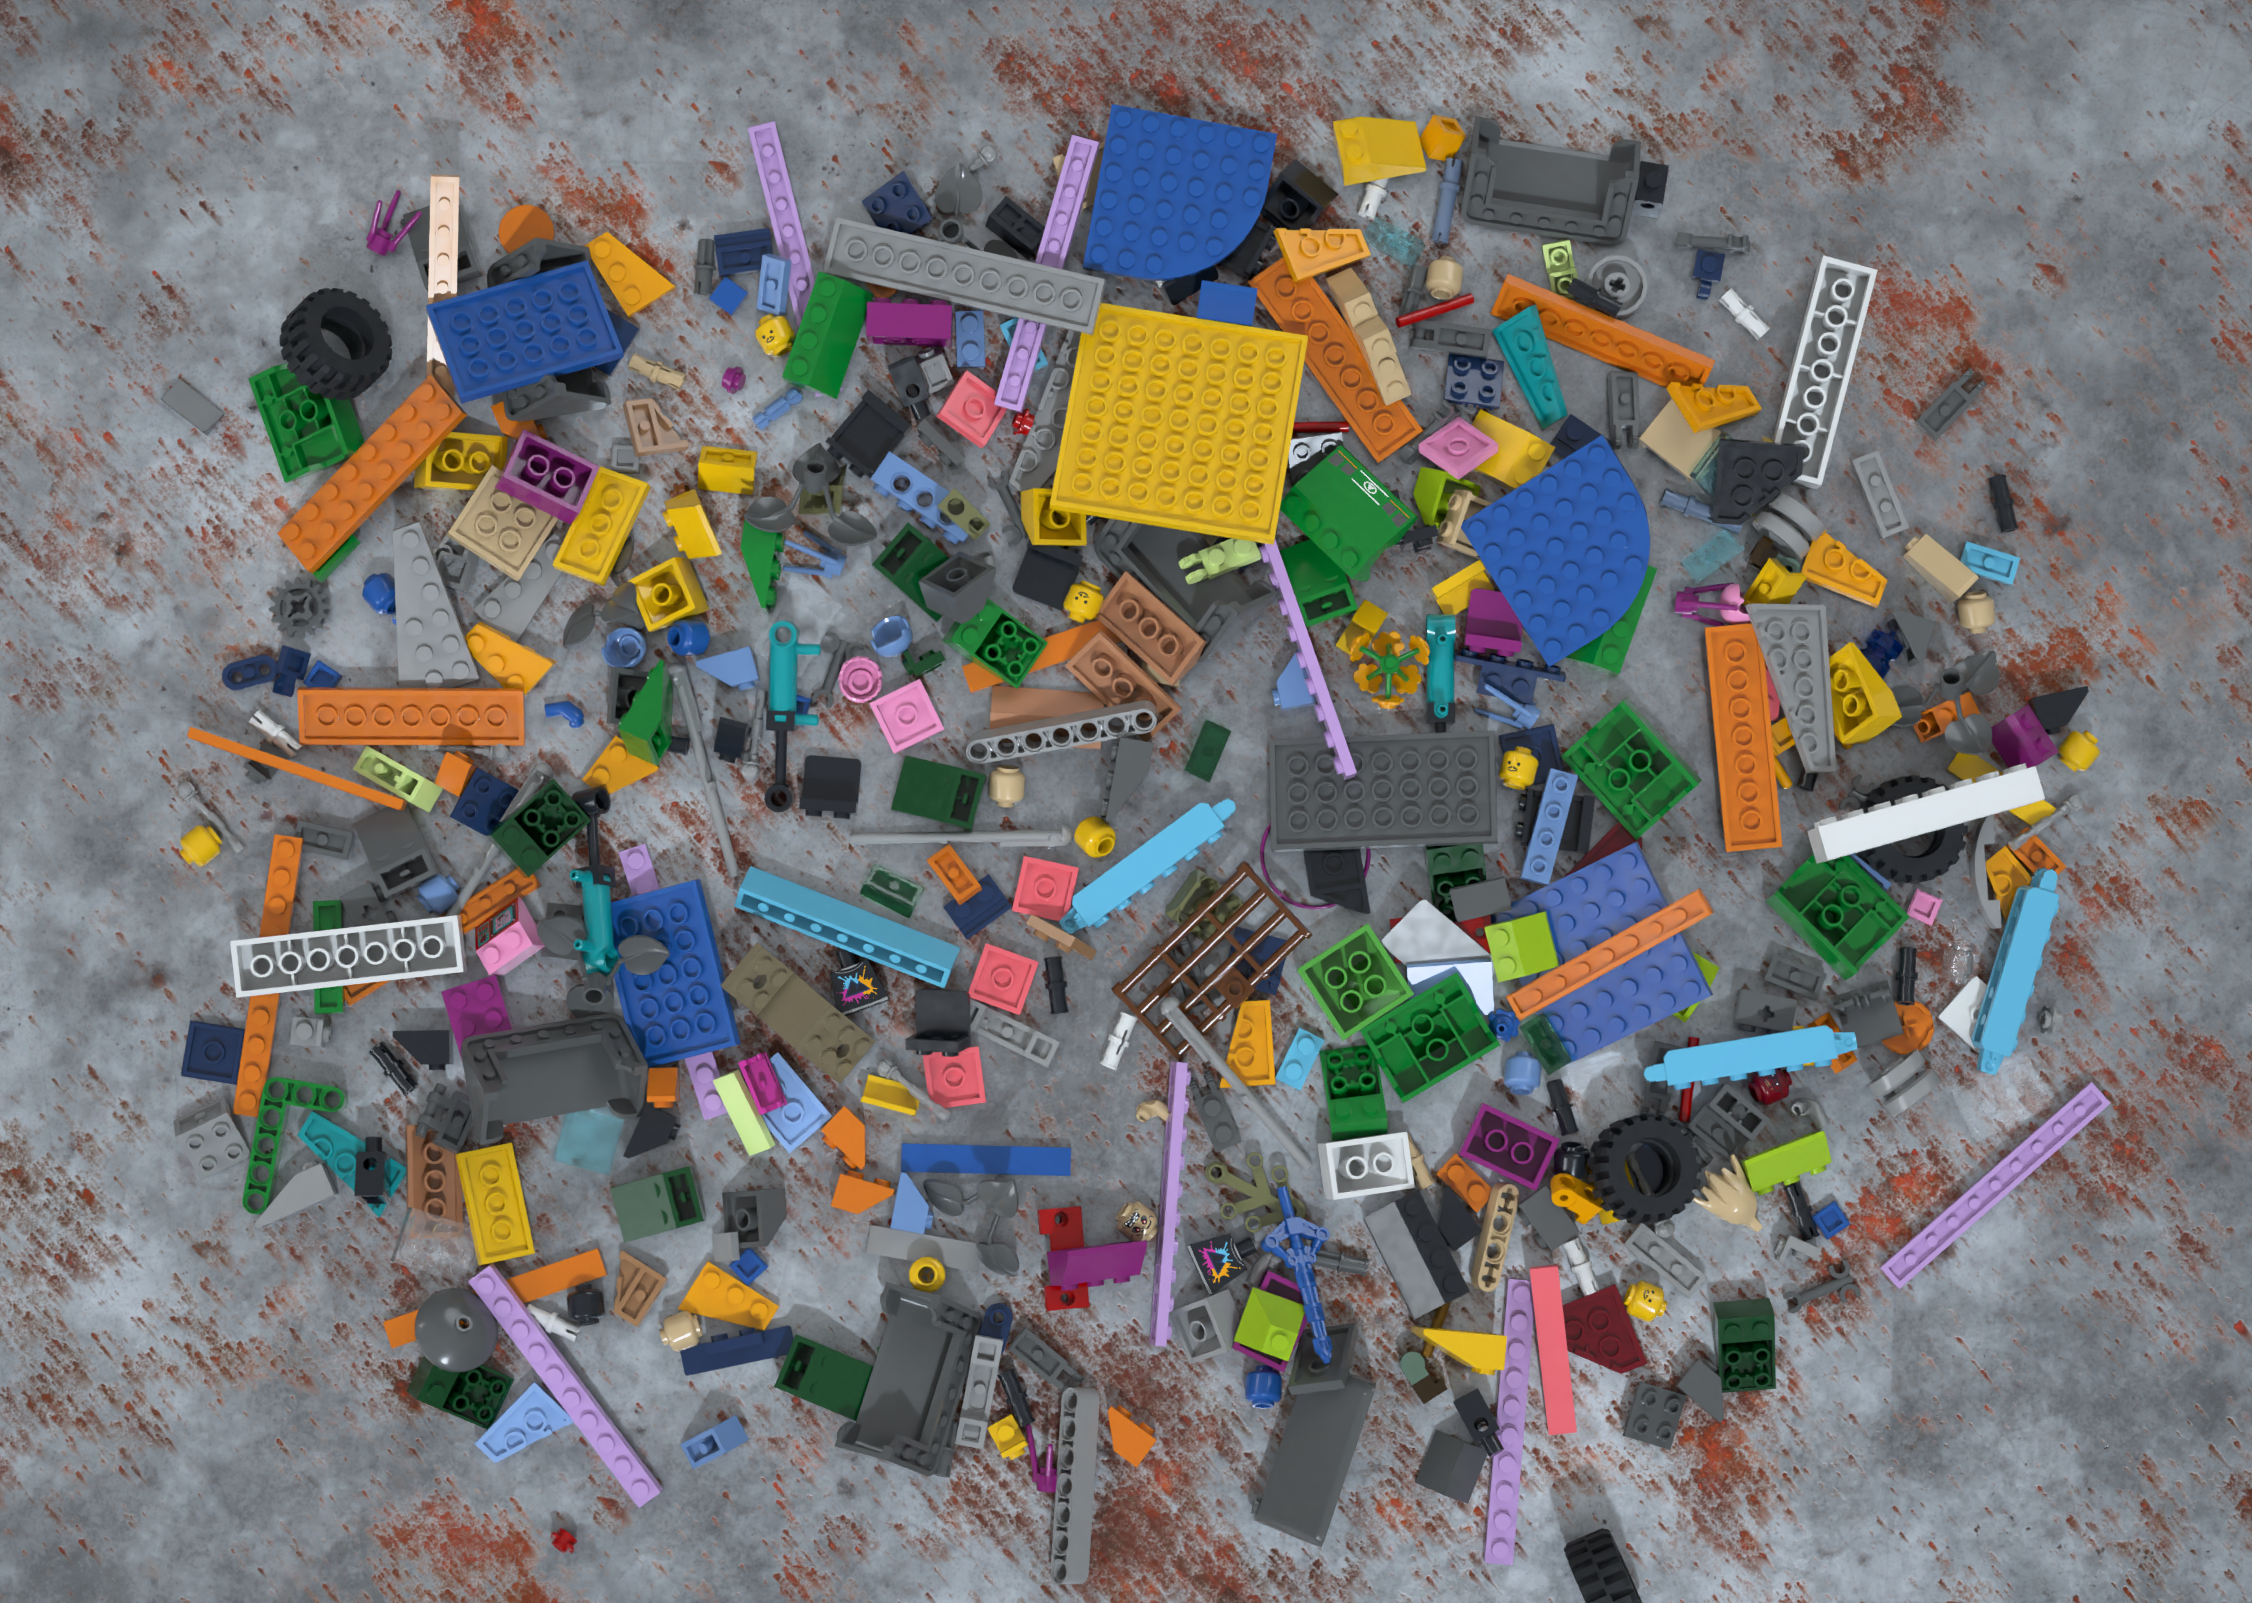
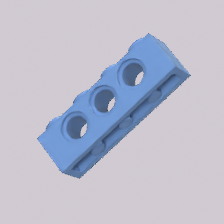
M889 451L871 477V482L875 484L873 489L885 498L891 495L897 499L896 505L910 514L912 510L921 516L919 521L929 528L933 529L937 526L943 530L942 536L956 545L959 541L964 545L969 536L953 522H943L940 519L941 512L936 508L950 492ZM900 478H906L910 482L909 488L904 492L897 491L894 488L895 482ZM930 494L933 497V503L929 507L919 506L917 500L920 495Z
M1552 768L1548 770L1519 879L1543 886L1549 885L1575 790L1577 775Z

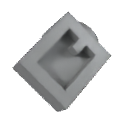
M939 347L924 348L914 357L929 394L955 384Z
M292 1016L290 1045L325 1048V1043L330 1042L331 1025H327V1019Z
M1786 1234L1785 1239L1780 1237L1774 1249V1253L1777 1254L1775 1260L1784 1263L1790 1248L1793 1249V1256L1806 1262L1809 1257L1817 1259L1821 1249Z

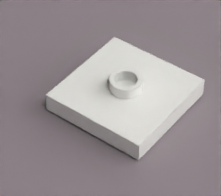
M1973 975L1937 1018L1979 1054L1980 1048L1974 1047L1971 1037L1987 985L1976 975Z

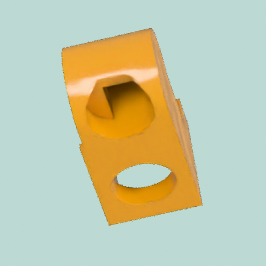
M1560 1173L1552 1177L1550 1181L1552 1202L1559 1207H1567V1209L1575 1213V1220L1585 1225L1602 1210L1600 1206L1602 1203L1601 1198L1595 1199L1592 1190L1595 1189L1594 1187L1567 1173Z

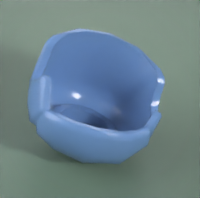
M900 615L889 616L872 628L873 640H870L878 655L883 657L898 656L909 648L913 639V633L905 617Z
M619 627L607 635V641L605 646L601 648V653L605 663L609 666L631 669L642 662L647 645L642 633L632 627Z

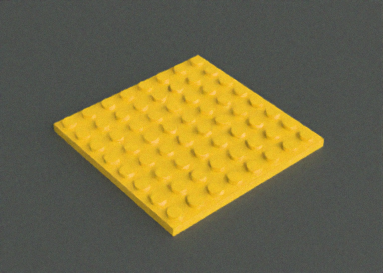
M1101 303L1094 334L1081 333L1050 509L1274 545L1308 336Z

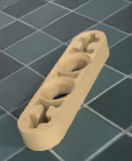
M1506 1182L1495 1184L1491 1190L1471 1273L1472 1285L1485 1292L1495 1290L1499 1284L1519 1201L1517 1187ZM1502 1192L1508 1193L1507 1199L1501 1198ZM1498 1206L1506 1208L1505 1212L1498 1210ZM1501 1215L1503 1226L1496 1231L1493 1222L1497 1216ZM1495 1243L1497 1252L1494 1257L1489 1258L1487 1256V1248L1490 1244ZM1485 1262L1492 1264V1267L1485 1266ZM1482 1276H1489L1488 1281H1482Z

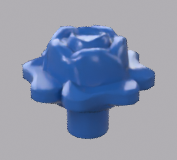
M1499 1008L1496 1014L1491 1013L1489 1015L1488 1027L1497 1039L1508 1042L1511 1040V1036L1516 1037L1519 1034L1518 1026L1520 1021L1518 1018H1514V1011H1505Z

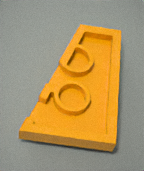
M1277 228L1273 231L1294 283L1366 259L1371 255L1361 229L1286 230V228Z
M608 232L584 245V247H589L592 261L629 318L676 289L672 283Z
M1671 382L1666 388L1694 434L1757 415L1762 409L1748 386L1718 385L1716 388L1703 387L1702 384L1693 383L1691 386H1681L1678 382Z
M1826 530L1817 541H1811L1810 550L1805 556L1800 572L1806 576V581L1875 608L1879 605L1888 581L1864 560L1858 559L1849 552L1846 546L1839 540L1836 541L1828 535Z
M483 622L477 623L465 636L472 656L504 688H524L525 697L557 663V661L549 657L545 658L536 653L534 649L527 645L523 646L511 640L506 634Z
M2003 846L1987 859L1985 863L1986 875L1996 900H2000V911L2005 923H2007L2017 888L2023 885L2030 886L2032 877L2009 849Z
M1270 1000L1244 1001L1239 1009L1226 1064L1245 1086L1275 1085ZM1222 1076L1219 1088L1232 1087Z
M707 1261L678 1307V1310L765 1330L780 1306L710 1261Z

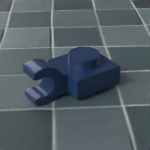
M1701 249L1697 250L1692 273L1693 279L1700 280L1696 299L1707 301L1710 297L1712 282L1720 283L1725 254Z
M282 645L275 672L281 674V676L273 685V693L288 697L293 696L296 679L304 680L311 653Z

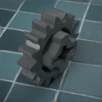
M296 577L295 584L293 585L290 581L285 580L286 588L282 589L277 586L275 589L279 593L278 597H270V600L275 602V606L268 609L270 612L276 613V616L271 621L273 623L280 622L278 630L283 632L288 629L287 636L293 638L296 632L300 639H304L305 632L315 636L314 628L318 627L323 630L322 619H330L325 614V610L331 609V605L324 603L329 596L327 593L319 594L322 586L319 584L312 588L313 581L311 579H307L305 584H302L301 578ZM296 590H306V591H307V592H304L302 595H297V596H294V595L291 594L292 592H294V591H296ZM316 600L318 603L317 615L313 611V604ZM283 602H286L287 612L283 617L282 605ZM297 603L304 604V613L297 612L295 607ZM298 621H307L309 623L300 627L293 626Z

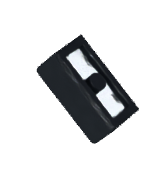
M1214 265L1192 276L1188 275L1174 278V280H1167L1162 285V291L1171 305L1174 306L1201 290L1202 280L1214 282L1219 278V274Z

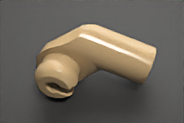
M1161 1100L1146 1101L1138 1105L1136 1118L1141 1122H1147L1150 1118L1159 1116L1164 1121H1167V1117L1171 1112L1168 1111L1167 1104Z

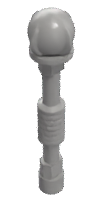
M992 145L984 146L981 153H977L978 157L966 169L972 173L983 165L988 166V163L997 159V149ZM936 192L923 201L929 210L936 205Z
M763 690L756 691L755 718L752 719L750 755H748V760L744 761L743 764L745 765L742 767V775L748 781L757 779L760 774L758 767L760 763L757 762V749L759 739L762 736L764 722L762 714L768 694L767 691Z
M503 744L491 745L490 747L484 746V748L468 745H418V750L420 751L442 750L454 754L457 750L464 755L467 753L483 754V756H489L490 760L495 759L497 762H504L510 754L509 748Z
M183 781L178 785V794L185 799V802L190 801L206 816L207 822L217 833L220 832L227 839L226 842L236 854H239L246 848L235 835H232L225 828L226 825L215 812H211L204 805L201 798L197 795L199 791L198 789L195 790L193 783Z
M2077 794L2069 795L2061 802L2062 806L2048 817H2043L2033 824L2030 830L2011 839L2008 842L2010 848L2014 851L2017 850L2030 837L2039 835L2049 828L2052 822L2066 814L2072 815L2074 812L2079 811L2083 807L2082 798Z
M884 1058L879 1061L877 1072L880 1076L887 1079L892 1078L900 1082L909 1090L908 1093L922 1104L928 1105L932 1112L942 1121L946 1122L951 1117V1112L939 1103L936 1104L923 1089L916 1084H912L902 1076L895 1060Z
M1635 1152L1627 1154L1626 1162L1631 1171H1634L1642 1194L1645 1196L1653 1195V1189L1648 1179L1644 1178L1641 1172V1165ZM1667 1219L1654 1223L1655 1233L1659 1237L1668 1238L1673 1235L1675 1224L1672 1220Z

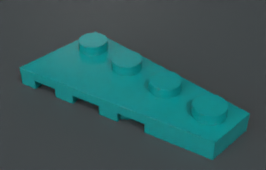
M1535 304L1493 329L1492 332L1542 429H1545L1568 416Z
M311 1111L297 1134L298 1137L355 1193L356 1153L365 1152V1141L315 1111ZM390 1157L392 1199L406 1176V1166ZM377 1164L372 1165L370 1170H374ZM367 1204L379 1218L388 1206V1204Z

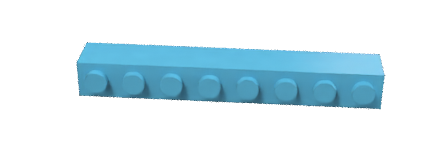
M750 866L739 888L734 907L942 988H945L960 951L958 946Z

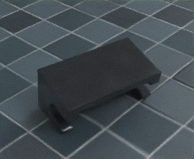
M1007 196L991 212L985 225L1028 261L1040 245L1045 226Z

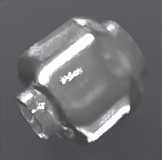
M1952 942L1951 946L1946 947L1944 950L1943 974L1950 977L1952 983L1967 984L1968 979L1978 976L1979 950L1974 948V944L1970 942Z

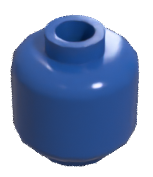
M388 573L370 575L364 582L363 599L378 614H392L396 612L395 579Z
M680 619L671 626L667 634L669 646L677 655L697 656L704 653L707 649L710 633L705 623L701 620Z
M1256 1366L1255 1371L1249 1372L1245 1377V1398L1252 1403V1407L1261 1409L1273 1408L1274 1404L1282 1398V1377L1279 1373L1272 1371L1271 1366Z

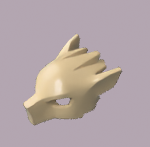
M1731 1154L1730 1163L1734 1173L1725 1167L1721 1169L1722 1175L1708 1170L1705 1171L1704 1174L1707 1179L1708 1188L1703 1186L1700 1190L1704 1200L1695 1196L1693 1201L1724 1221L1744 1225L1754 1232H1759L1763 1226L1755 1216L1757 1210L1756 1197L1734 1154Z

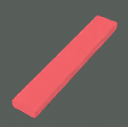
M1558 1264L1530 1267L1548 1434L1576 1433L1577 1427Z

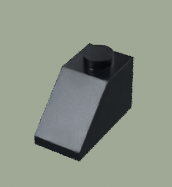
M2088 686L2033 697L2028 700L2029 706L2048 735L2061 733L2060 727L2068 725L2088 694Z
M720 717L713 752L719 754L718 759L735 764L736 759L743 761L751 727L746 723Z
M452 1030L393 1031V1038L421 1065H429V1070H446V1065L453 1064Z
M646 1104L623 1156L633 1158L668 1144L670 1139L675 1141L681 1125L677 1124L679 1117Z
M1446 1185L1443 1187L1437 1227L1447 1247H1451L1453 1251H1456L1482 1232V1230L1450 1186Z

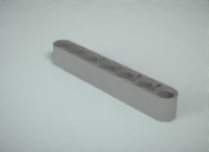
M1142 700L978 731L970 736L966 755L971 762L984 764L1148 733L1155 728L1158 710L1152 702ZM1141 712H1146L1152 718L1148 721H1142L1137 715ZM1118 717L1124 721V724L1114 726L1110 723V720ZM1092 723L1097 729L1086 731L1082 725ZM1064 728L1069 734L1061 737L1055 733V730ZM1036 733L1041 736V740L1033 742L1028 739L1027 735ZM1003 738L1011 739L1014 745L1005 747L1000 743V740ZM976 743L983 744L987 750L978 752L973 749V745Z
M1069 1387L1062 1394L1051 1555V1577L1054 1583L1058 1585L1083 1584L1086 1582L1089 1574L1100 1404L1099 1394L1094 1388Z

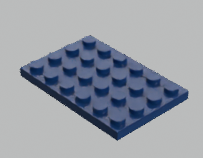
M588 260L426 305V312L461 404L539 382L546 374L557 377L623 358L621 344Z
M700 879L611 902L613 942L617 952L619 944L624 939L635 935H643L658 940L670 953V956L666 958L662 966L651 974H634L627 970L624 962L620 965L619 971L614 975L625 1023L647 1062L648 1068L740 1045L741 1042L729 994L720 986L725 981Z

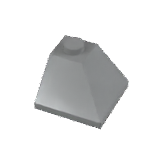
M1229 1289L1211 1294L1169 1312L1189 1364L1232 1349L1239 1314Z

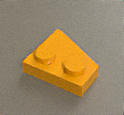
M615 735L583 777L582 781L592 788L602 786L611 795L650 774L656 773L660 768L629 754L623 740Z

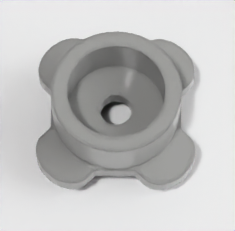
M2053 1005L2050 1008L2044 1006L2039 1015L2041 1032L2043 1034H2046L2048 1031L2052 1034L2058 1032L2063 1024L2061 1010Z

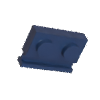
M769 228L714 235L720 277L761 272L762 255L773 254Z
M1570 414L1550 445L1556 447L1553 453L1564 459L1602 434ZM1606 438L1609 444L1612 445L1611 440Z
M989 874L978 881L982 887L980 892L961 905L953 899L943 907L967 940L1012 908V905Z

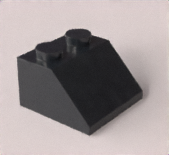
M1295 159L1281 172L1266 193L1260 214L1276 228H1286V230L1312 229L1339 194Z

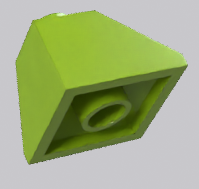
M1421 467L1413 495L1424 524L1428 526L1436 525L1439 530L1449 509L1448 501L1452 494H1454L1455 489L1471 491L1472 495L1478 497L1481 486L1463 478L1458 480L1446 471Z
M1252 1287L1234 1341L1289 1361L1305 1313L1303 1305Z

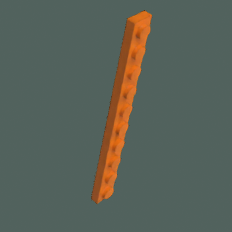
M274 834L259 938L290 934L304 838ZM281 993L250 996L233 1114L258 1117L263 1087L269 1077Z

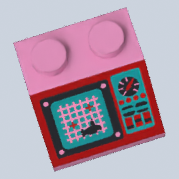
M517 897L475 927L476 953L489 975H505L545 947L538 936L537 925L521 897Z

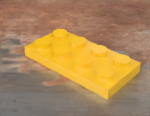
M600 466L581 511L572 522L552 564L553 567L565 573L605 586L649 493L650 485Z
M512 1143L455 1154L478 1266L535 1254Z

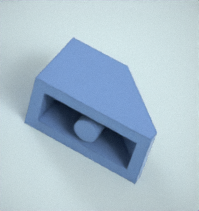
M750 646L695 661L699 670L733 689L739 688V691L755 688V682L760 681Z
M1294 654L1276 681V688L1272 689L1274 705H1280L1281 711L1315 704L1314 694L1309 695L1305 684V679L1308 678L1306 669H1300L1296 654Z
M901 1172L890 1228L925 1234V1230L932 1227L934 1213L929 1212L930 1205L909 1174Z
M735 1415L680 1445L692 1468L695 1469L727 1453L749 1439Z

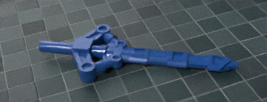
M1283 1186L1276 1190L1284 1221L1261 1241V1248L1266 1252L1272 1251L1277 1257H1281L1286 1267L1294 1268L1298 1288L1304 1302L1303 1307L1307 1323H1310L1314 1339H1312L1314 1350L1323 1360L1324 1365L1331 1363L1330 1358L1333 1346L1330 1336H1327L1324 1324L1326 1319L1322 1304L1319 1302L1317 1285L1311 1265L1316 1262V1254L1320 1251L1322 1244L1329 1239L1330 1233L1325 1227H1319L1301 1217H1295L1288 1187ZM1301 1238L1311 1240L1310 1247L1304 1246ZM1289 1239L1290 1248L1285 1251L1279 1243Z

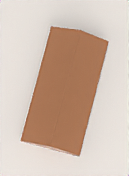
M1128 571L1124 572L1105 598L1096 617L1173 686L1196 665L1207 642Z
M1101 630L1065 665L1107 707L1142 700L1152 702L1158 710L1157 722L1152 731L1138 734L1145 742H1148L1182 709L1176 701ZM1141 712L1137 715L1142 721H1148L1152 718L1146 712Z
M993 686L990 729L1104 708V703L1093 692L1021 687L1016 689L1014 687ZM1092 723L1082 725L1086 731L1097 729ZM1064 728L1055 730V733L1061 737L1069 734ZM1036 733L1027 735L1028 739L1033 742L1041 740V736ZM1003 738L1000 740V743H1013V741ZM1101 742L1074 746L1073 748L1101 749Z
M405 1125L407 1239L463 1237L462 1184L455 1154L432 1143L436 1132L428 1130L426 1137L420 1138L415 1135L418 1125Z

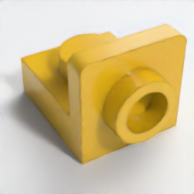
M1012 1414L987 1427L1003 1459L1009 1456L1010 1460H1013L1026 1452L1024 1447L1028 1445V1442Z

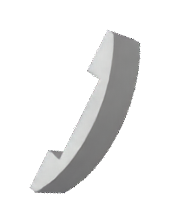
M1992 815L1983 817L1976 830L1970 855V877L1973 894L1981 915L1991 929L2002 928L2000 900H1988L1984 850L1985 845L1995 844Z
M970 998V1028L972 1031L1047 1068L1050 1067L1061 1042Z
M876 1225L870 1226L866 1253L914 1262L921 1257H932L938 1259L944 1267L978 1272L980 1260L977 1254V1245L979 1243Z
M975 1335L955 1441L957 1445L983 1449L1004 1339Z

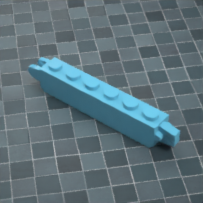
M1225 799L1213 808L1207 803L1197 804L1073 896V908L1059 921L1063 930L1071 935L1086 926L1090 928L1094 925L1096 928H1099L1110 919L1107 914L1115 908L1120 912L1133 902L1130 897L1138 891L1143 895L1155 886L1153 880L1161 874L1164 878L1168 877L1178 869L1175 864L1185 858L1188 862L1201 852L1198 847L1207 841L1211 845L1223 836L1221 830L1225 826L1222 822L1235 813V802Z
M2037 868L2034 876H2032L2030 886L2023 885L2016 890L1971 1037L1974 1047L1980 1048L1976 1069L1981 1072L1996 1075L2004 1056L2010 1057L2017 1047V1033L2020 1025L2023 1024L2026 1018L2025 1007L2028 998L2032 996L2035 985L2033 981L2036 971L2042 965L2044 945L2051 936L2050 925L2052 919L2059 909L2058 899L2060 895L2054 893L2058 873L2053 871V869Z
M1823 1025L1667 1051L1663 1056L1664 1063L1650 1065L1645 1069L1643 1076L1649 1082L1667 1080L1668 1086L1674 1085V1090L1691 1088V1082L1702 1080V1085L1719 1083V1077L1730 1076V1080L1735 1081L1747 1079V1073L1758 1071L1759 1076L1776 1074L1775 1068L1786 1067L1787 1072L1804 1069L1803 1064L1814 1062L1815 1067L1832 1065L1831 1059L1838 1058L1837 1055L1856 1050L1857 1041L1855 1032H1833L1831 1028Z

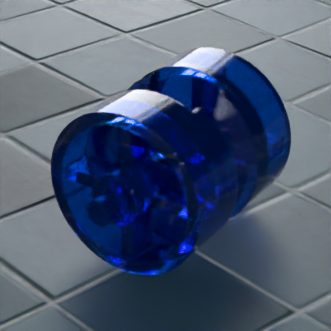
M1874 628L1865 640L1867 647L1860 648L1859 650L1884 680L1891 669L1889 663L1896 662L1904 647L1893 638L1896 634L1894 631L1891 630L1887 634Z

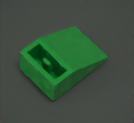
M744 520L740 548L760 606L765 614H769L770 607L775 608L777 591H775L773 586L774 580L780 579L781 564L778 560V553L784 552L786 536L782 532L771 533L761 531Z
M1311 539L1279 550L1307 630L1357 612L1358 607L1344 571Z
M988 598L982 611L964 624L955 621L942 639L945 644L960 655L1016 689L1048 644L1047 641Z
M659 660L656 667L650 669L644 687L636 692L628 713L623 714L618 724V730L628 753L658 766L669 748L672 737L673 684L663 660Z
M1362 1045L1319 1051L1332 1141L1388 1134L1387 1113L1379 1064L1369 1046Z

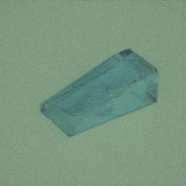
M1375 216V220L1371 222L1363 236L1368 245L1410 269L1411 265L1417 263L1426 247L1423 240Z

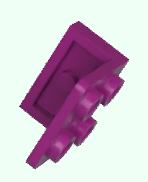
M1474 588L1470 594L1464 645H1470L1469 651L1486 653V648L1497 649V655L1513 657L1514 652L1521 653L1523 625L1503 593Z
M2029 704L1991 727L1992 743L2008 769L2024 763L2027 768L2034 767L2059 752Z

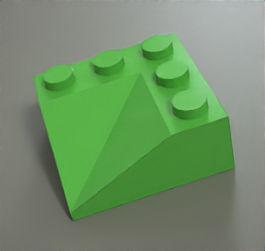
M1368 923L1296 970L1341 1041H1344L1414 995Z

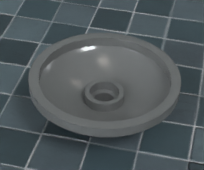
M449 1288L436 1292L422 1304L415 1319V1337L421 1352L432 1364L446 1371L466 1372L479 1367L489 1359L497 1345L498 1324L496 1318L477 1294L465 1289ZM459 1321H463L466 1324V1329H462L459 1326Z

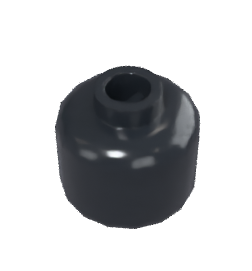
M1580 1142L1562 1143L1561 1147L1557 1148L1554 1152V1174L1567 1173L1579 1180L1587 1178V1175L1590 1174V1167H1587L1588 1158L1591 1157L1590 1151L1584 1148V1144Z
M592 1284L575 1286V1292L567 1295L568 1315L572 1322H577V1326L600 1323L599 1319L605 1315L604 1299L601 1290L592 1289Z

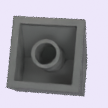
M959 551L918 581L927 608L960 624H964L983 610L996 575V569Z

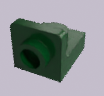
M907 649L903 652L905 659L901 661L908 675L910 676L914 673L917 679L947 663L942 652L939 650L935 653L933 649L922 654L919 657L920 662L916 664Z

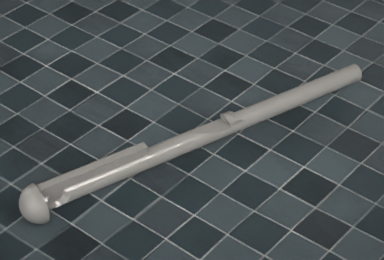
M673 663L668 667L667 671L674 680L729 878L740 876V872L717 795L716 781H713L700 735L703 728L687 675L688 670L682 663Z
M541 762L533 767L500 821H503L509 814L533 796L547 777L553 778V769L549 764ZM493 843L490 844L479 866H474L471 876L458 894L457 902L450 907L444 917L459 915L499 853L498 848Z
M1062 824V830L850 833V844L941 843L948 845V841L1000 842L999 847L1066 846L1073 839L1071 828Z
M1174 997L1164 999L1160 1006L1162 1015H1165L1205 1062L1210 1061L1241 1096L1240 1100L1251 1108L1304 1171L1312 1165V1162L1177 1007L1180 1001Z

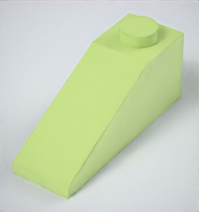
M367 745L353 768L359 774L429 813L443 790L442 787Z

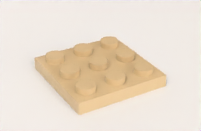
M492 465L446 536L518 582L558 518L494 488L502 471Z

